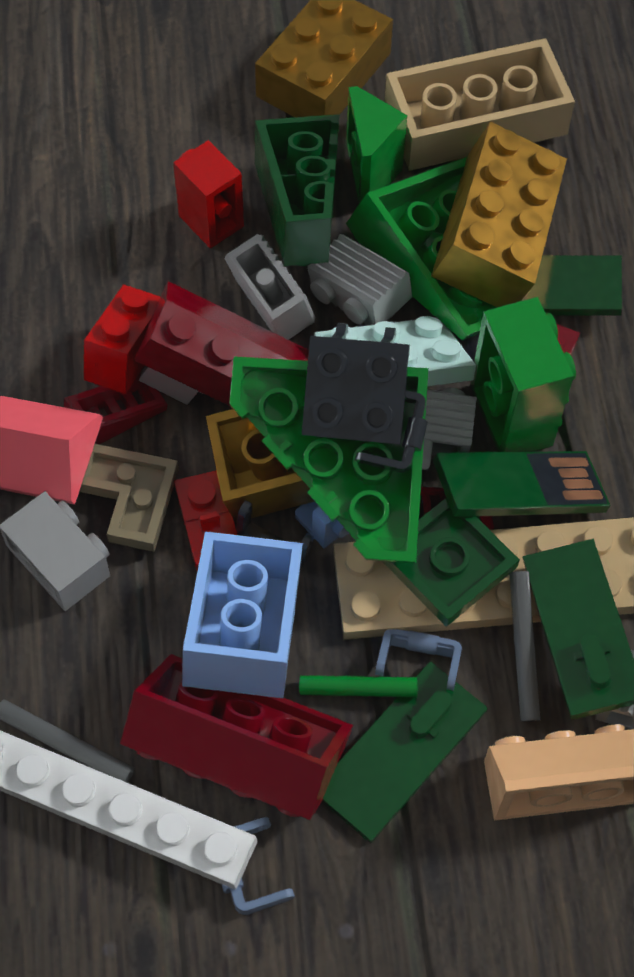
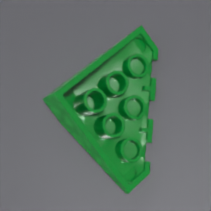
M467 157L368 192L346 222V225L360 245L409 273L412 296L462 341L480 333L484 311L497 308L431 277Z
M234 356L229 404L242 420L247 417L265 437L262 442L286 470L292 468L310 488L307 491L308 495L332 522L337 519L356 541L353 546L365 560L416 563L424 441L421 451H415L411 468L404 473L369 466L355 461L357 452L402 461L405 449L402 447L408 418L413 416L415 404L405 402L400 445L302 435L308 361ZM408 367L406 390L422 394L425 401H427L429 368ZM425 408V412H424L423 419H425V416H426V408Z

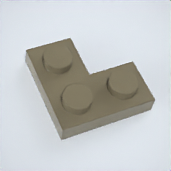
M94 444L79 492L117 500L107 531L108 542L155 552L174 488V480H176L179 471L178 461Z

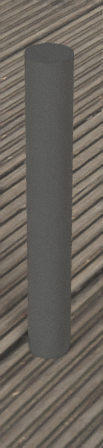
M515 571L509 573L520 721H540L529 572Z
M5 699L0 702L1 721L92 769L129 783L135 770L134 767Z

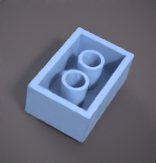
M205 531L183 646L182 686L283 698L303 543Z

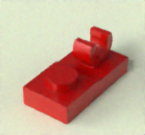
M217 470L174 480L175 491L196 571H198L205 531L237 535L233 517L222 499Z

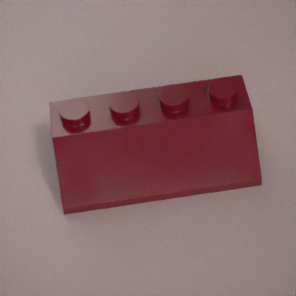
M168 281L134 361L230 406L234 356L308 361L309 350Z
M170 654L134 690L120 742L121 745L136 750L144 758L161 760L181 768L191 777L198 779L206 778L228 787L238 796L245 798L253 797L273 805L285 815L302 817L307 820H311L322 802L353 728V725L286 698L182 686L183 658Z

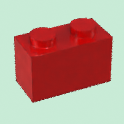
M209 140L195 149L185 151L178 160L173 162L179 217L210 249L244 227L242 173Z
M124 284L84 339L85 381L123 394L128 392L145 366L134 360L160 296Z

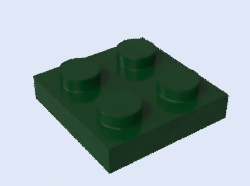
M446 497L419 519L416 563L382 562L447 627L506 578L510 572H513L518 567L520 559L476 516L454 517Z

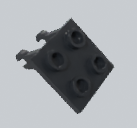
M337 323L336 331L332 337L310 336L302 435L400 445L410 344L394 343L396 328L390 327L385 328L384 337L381 342L346 339L348 324Z

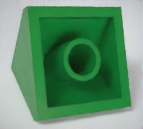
M358 86L348 88L346 144L358 204H360L368 192L390 185L403 170L408 115Z

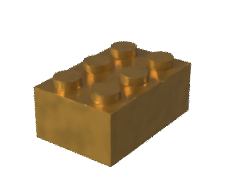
M310 0L255 63L256 97L293 117L341 114L348 105V88L354 86L362 88L390 55L393 19L356 0Z

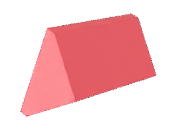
M0 396V490L35 497L46 491L54 501L60 502L63 500L66 503L75 505L103 417L97 413Z

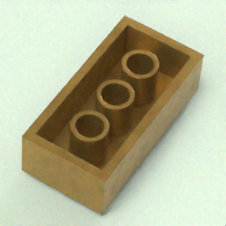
M490 121L468 154L431 277L495 307L522 301L536 282L567 159Z

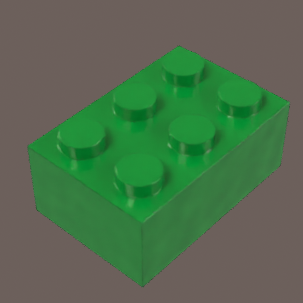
M538 297L483 312L474 360L476 368L474 379L470 381V387L477 398L476 401L498 452H535L552 447L558 428L562 425L565 405L569 402V391L572 381L576 378L573 358L569 352L563 353L557 340L558 329L555 319L551 313H545Z

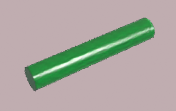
M300 675L299 692L300 695L417 697L418 678Z

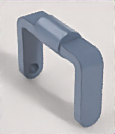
M388 629L385 631L375 675L383 676L390 646L406 648V650L430 655L451 657L452 662L446 689L454 691L462 650L459 642L411 630Z
M268 817L235 826V828L254 834L271 827V823ZM242 878L236 890L221 884L224 893H231L235 909L242 915H248L287 902L295 897L293 889L290 888L245 902L241 890L244 887Z

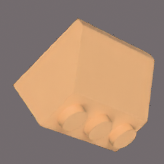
M608 725L595 730V734L576 736L575 732L571 730L556 731L546 735L545 740L527 742L522 736H510L497 740L495 745L488 748L484 765L494 820L634 804V729L625 730L624 725Z

